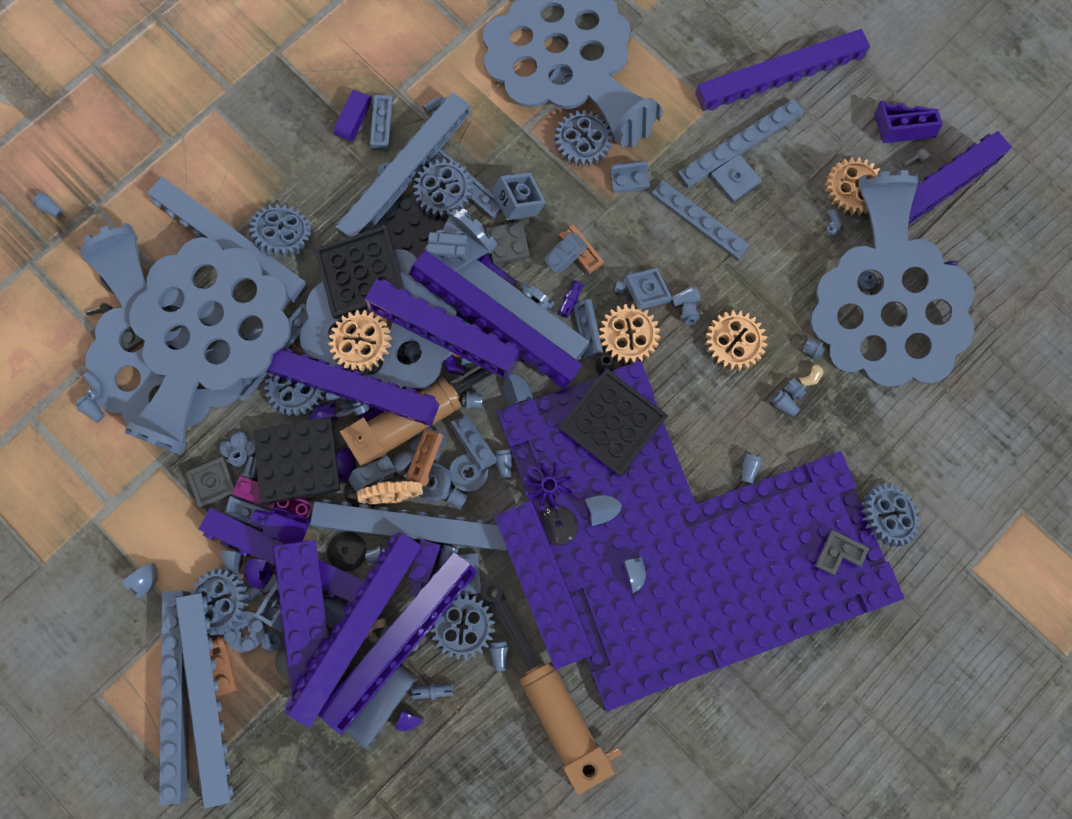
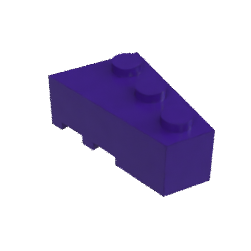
M880 100L874 113L883 143L936 138L943 125L939 110L920 106L910 108L904 107L900 103L890 105L886 104V101Z

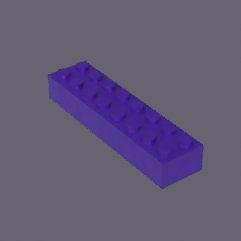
M999 131L992 135L990 133L980 140L979 144H972L966 150V153H959L952 159L953 162L950 164L945 163L935 174L933 172L930 173L921 184L918 182L919 185L913 198L908 225L996 165L1007 154L1012 146Z
M376 279L365 298L371 312L506 380L511 376L519 360V350H517L514 344L510 342L505 344L499 341V337L492 333L487 335L481 332V328L474 324L469 326L464 323L462 318L456 315L452 317L446 314L444 309L438 306L434 308L428 305L429 303L420 297L416 299L404 289L398 290L393 287L392 283L386 280L380 281Z
M529 501L495 515V520L554 669L557 670L594 655L593 648L534 502Z
M314 539L272 545L290 697H294L298 691V683L302 678H306L309 673L310 664L314 659H318L321 654L320 649L325 641H328L317 546ZM334 689L330 694L329 698L335 693Z

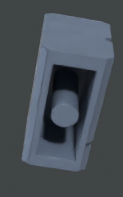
M437 230L436 233H429L427 251L441 261L468 262L471 242L468 235L464 232L457 231L454 234H447L446 231Z
M569 233L564 240L558 243L544 257V260L554 272H563L588 246L577 233Z
M385 455L379 458V460H374L353 470L349 481L357 493L360 489H365V487L377 486L378 483L392 480L396 468L388 456Z

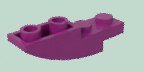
M240 476L232 495L261 505L258 482ZM294 499L261 506L269 509L280 507L309 518L314 504L303 499Z

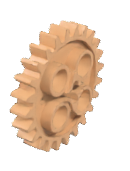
M851 157L849 162L844 159L842 163L838 162L831 169V173L828 174V180L825 183L828 186L825 192H831L827 198L834 199L831 204L837 203V210L843 207V213L850 210V214L853 215L857 211L858 216L863 211L865 214L868 213L865 201L858 197L862 196L859 191L858 179L866 175V180L878 175L880 169L874 170V163L869 166L867 165V159L864 163H861V158H858L855 162L853 157Z
M626 304L623 309L617 306L616 312L611 309V316L605 315L604 319L606 321H601V326L604 328L599 329V333L603 334L600 335V340L604 341L601 345L602 347H607L605 354L611 352L612 359L615 356L618 357V363L621 359H624L625 365L628 360H631L633 364L636 359L641 361V363L643 357L649 359V353L653 354L655 352L653 347L657 348L658 343L656 341L660 339V336L656 335L660 332V328H655L658 321L652 322L654 315L648 317L649 310L641 312V310L635 309L634 304H632L631 309H628ZM626 319H629V331L632 335L631 343L633 350L630 349L629 335L626 334L628 330ZM639 321L642 324V326L635 327L633 325V322ZM620 323L624 328L618 330L614 325ZM642 339L645 344L638 345L635 340ZM619 341L625 342L626 347H624V348L619 347V346L617 345V342H619Z
M356 310L355 316L349 312V318L346 319L342 316V323L336 321L338 328L331 329L335 334L329 335V338L333 340L328 343L332 347L330 353L334 355L333 359L336 362L338 361V364L344 366L348 371L350 368L352 371H357L359 368L363 373L365 367L371 371L372 364L378 367V360L385 361L382 355L389 354L386 348L391 347V344L387 342L392 339L388 335L391 331L386 327V322L382 321L379 315L376 317L373 312L368 314L364 310L361 315ZM356 328V331L350 334V330ZM371 330H375L372 336H368ZM352 346L351 351L346 353V349ZM371 348L370 353L364 355L365 350Z
M732 310L730 316L725 312L723 317L718 315L717 321L713 320L711 322L712 326H709L707 329L710 333L705 335V338L710 340H707L705 345L710 346L707 352H713L711 359H718L716 364L722 362L723 369L729 365L730 371L736 366L737 370L740 371L742 366L747 370L749 364L754 366L756 364L755 360L760 361V355L765 353L762 348L767 346L763 342L767 339V336H762L765 329H759L762 323H754L756 317L749 319V313L744 317L742 316V311L736 315L735 311ZM730 325L737 326L738 331H733ZM744 328L747 329L740 340L726 353L725 350L731 345L733 340L737 338ZM745 337H751L753 343L747 342ZM719 339H725L727 345L720 344ZM733 351H740L742 357L735 356Z
M413 481L378 483L377 486L373 485L372 487L360 489L357 492L358 502L363 504H391L422 495L423 490L421 483Z

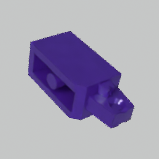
M276 507L271 512L256 509L250 522L262 528V534H265L268 538L291 543L303 541L311 519Z
M422 539L420 542L422 547L415 557L409 575V584L413 585L410 595L414 597L431 580L439 559L440 549L442 548L438 544Z

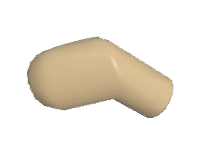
M818 364L811 367V374L807 377L799 378L798 382L802 386L817 384L823 375V368Z

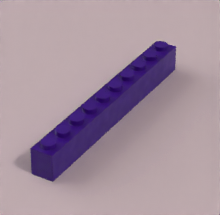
M861 28L700 83L695 94L703 111L715 110L721 105L732 104L735 100L747 99L753 94L764 93L770 88H779L785 83L796 82L802 77H811L817 72L828 71L837 65L843 66L849 61L860 60L866 56L870 45Z
M427 250L412 265L408 275L416 282L428 288L431 293L436 294L447 305H451L462 316L470 319L479 328L499 337V341L505 344L506 342L514 344L517 350H519V356L525 362L530 363L541 374L549 377L556 385L565 389L581 368L582 364Z
M287 348L273 354L272 362L266 370V373L430 427L440 406L435 397L430 394L424 393L423 396L417 394L416 390L408 387L404 390L393 382L386 384L374 376L370 378L364 377V374L359 371L353 370V372H348L343 366L336 365L333 367L329 365L330 363L321 359L317 362L306 354L299 356Z
M212 508L208 510L199 527V530L204 532V537L213 541L216 537L222 540L221 545L230 549L232 546L239 548L238 553L249 557L251 554L257 557V560L267 561V563L274 565L272 545L285 544L277 539H270L265 534H262V532ZM318 559L322 589L327 590L326 595L337 599L339 596L345 599V604L352 605L355 600L354 595L359 587H363L365 581Z
M396 533L390 537L387 543L389 546L385 552L380 553L376 560L378 562L377 565L366 575L365 579L367 581L363 587H359L354 595L355 600L352 605L349 604L344 610L342 621L334 626L332 630L333 635L330 640L325 641L322 645L320 656L312 661L308 669V675L298 683V691L285 704L286 710L284 713L308 728L313 724L422 547L403 533Z
M455 552L446 559L444 565L431 577L427 585L418 592L415 599L406 606L404 612L391 624L387 632L378 639L375 646L365 654L363 660L350 672L347 679L336 688L335 693L329 700L325 702L318 714L324 722L340 735L344 733L477 574L472 565Z

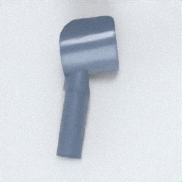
M617 281L616 292H625L627 287L625 281Z

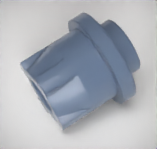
M683 303V307H681V321L686 324H694L700 318L696 309V303Z
M808 338L802 352L812 356V359L815 360L816 357H821L825 347H822L823 342L818 343Z
M409 342L403 347L402 353L407 356L410 362H417L421 357L422 351L418 343Z
M794 378L784 388L792 396L791 399L793 401L796 398L800 400L807 393L804 390L806 386H802Z
M467 390V394H463V406H466V410H469V408H482V393H474Z
M457 487L454 490L450 488L449 494L445 498L447 499L446 504L449 505L450 503L456 508L461 509L468 496L458 491Z
M378 545L377 548L366 551L365 558L368 566L377 565L378 562L376 560L381 552H385L386 548Z

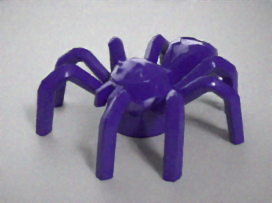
M541 460L540 466L546 478L536 466H529L528 473L531 479L541 483L531 482L527 477H524L527 484L540 487L534 493L525 491V494L529 497H535L543 492L540 499V508L542 510L544 509L545 497L548 494L552 507L557 510L559 507L556 506L552 494L557 496L555 492H560L557 488L568 493L574 492V488L569 489L558 484V482L572 479L574 475L571 474L555 480L558 473V461L554 460V472L550 477L544 461Z

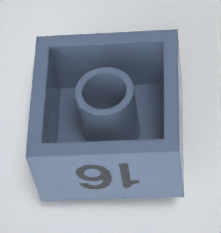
M531 173L500 176L492 188L506 220L537 216L546 204Z

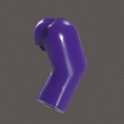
M454 355L443 361L447 372L460 376L465 375L466 367L457 365Z

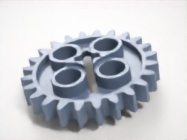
M576 110L575 116L570 112L569 119L564 116L563 122L558 123L559 128L555 129L556 134L554 135L555 147H559L557 153H562V159L568 157V163L573 160L574 166H577L579 162L582 167H584L585 163H588L589 167H591L592 161L598 164L599 159L604 160L605 155H608L609 149L612 148L611 142L613 141L612 131L609 129L608 123L604 124L605 118L599 120V113L593 116V111H590L588 115L585 110H583L582 114ZM585 125L587 128H581L580 126ZM571 136L575 139L570 140L567 137ZM583 148V149H586L587 151H586V152H581L580 149Z
M444 158L442 163H439V160L436 159L435 165L429 162V168L423 166L424 172L418 171L420 178L414 179L417 183L413 185L414 190H416L414 196L417 197V203L421 204V209L426 208L427 214L433 211L434 217L440 213L441 218H443L445 213L449 214L456 206L458 209L464 208L463 204L469 205L467 198L472 199L470 192H473L474 189L473 186H470L473 184V181L469 179L471 176L469 172L466 173L465 166L460 168L459 162L454 165L452 159L447 163ZM446 174L452 175L448 179L443 178ZM429 183H435L433 187H427ZM453 190H460L458 194H452ZM437 198H444L442 202H435Z
M276 204V208L269 205L268 210L262 207V213L256 211V217L252 216L249 235H251V241L255 242V247L260 246V252L267 250V255L269 256L271 253H274L275 258L278 254L285 258L287 253L292 257V252L299 254V248L305 250V245L309 244L311 226H309V220H305L306 215H300V210L294 212L293 206L286 209V204L282 208L278 204Z
M267 373L271 378L265 380L269 384V386L264 387L268 391L265 396L270 399L268 403L274 405L273 408L276 411L279 410L283 415L286 413L291 417L294 413V415L299 417L300 411L306 415V409L309 408L313 411L312 405L319 406L317 400L324 399L320 395L324 391L310 387L309 393L304 394V391L309 386L288 379L285 383L281 384L284 378ZM292 394L291 400L286 401L287 397Z
M886 483L868 491L869 495L864 496L866 502L862 503L866 509L861 512L866 514L863 521H868L869 524L866 528L872 529L870 534L877 535L876 541L882 540L883 545L889 544L890 547H900L914 540V535L919 533L916 529L921 527L916 521L921 520V518L916 516V513L919 512L918 509H914L916 502H910L912 496L906 497V490L900 492V486L894 487L893 484L886 485ZM899 512H903V513H904V514H900V515H898V516L892 515V514L899 513ZM883 515H892V516H888V517H885V518H879V517H878V516H883Z
M212 569L211 572H205V576L198 577L200 583H193L196 589L190 590V593L193 595L202 593V597L207 596V609H204V615L209 617L210 629L207 630V633H210V635H223L225 632H231V628L238 627L236 621H243L240 615L247 613L243 609V606L249 605L247 602H244V599L249 597V595L243 593L247 587H241L244 581L239 580V575L233 574L230 570Z
M459 594L457 600L452 602L434 624L435 628L430 630V632L436 633L432 640H439L436 647L443 646V654L450 651L449 658L455 653L457 660L460 659L461 655H464L465 660H468V654L471 653L475 658V651L482 654L481 647H489L486 640H493L489 633L495 632L494 629L490 628V625L495 624V621H489L493 613H486L489 606L481 607L484 602L483 600L476 603V596L469 600L468 594L465 595L464 599ZM467 609L465 625H468V629H464L462 645H459L461 629L457 628V626L462 623L463 610ZM452 610H458L460 613V617L456 621H451L449 618V613ZM473 612L478 613L480 616L476 624H472L469 621V615ZM449 630H454L457 633V637L454 641L450 642L446 638V633ZM470 632L475 633L477 636L474 644H468L466 641V635Z

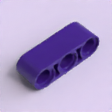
M355 89L351 92L334 127L335 136L350 142L355 139L372 102L371 95Z

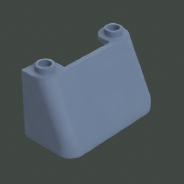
M400 665L344 732L365 750L370 748L376 740V735L381 732V729L401 700L407 695V691L414 686L419 678Z

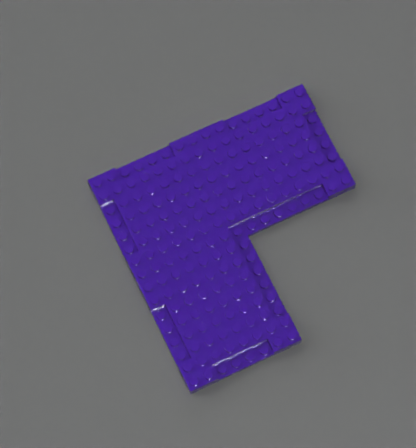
M641 361L611 371L656 405L655 395ZM598 378L497 411L525 491L534 493L540 487L527 484L524 477H527L531 482L541 483L531 479L528 473L529 466H536L546 478L540 466L541 460L544 461L550 477L554 472V460L558 461V473L555 480L571 474L574 475L570 480L558 482L559 485L566 488H574V492L568 493L557 488L560 491L559 493L555 492L557 496L552 494L556 506L559 507L557 510L552 507L548 494L544 500L543 510L540 508V499L543 492L535 497H527L529 501H533L593 648L594 655L586 657L606 712L692 678L795 641V639L861 614L869 613L905 599L889 561H885L875 535L870 534L872 529L866 528L869 523L868 521H863L866 514L861 512L864 509L854 489L856 484L841 451L696 504L664 422L621 477L559 430V426ZM605 495L611 496L621 503L620 512L612 520L595 526L591 525L589 520L590 511L586 508L585 499ZM834 530L869 548L861 567L842 559L834 576L814 567L830 531ZM642 557L646 569L645 583L640 590L632 594L623 562Z

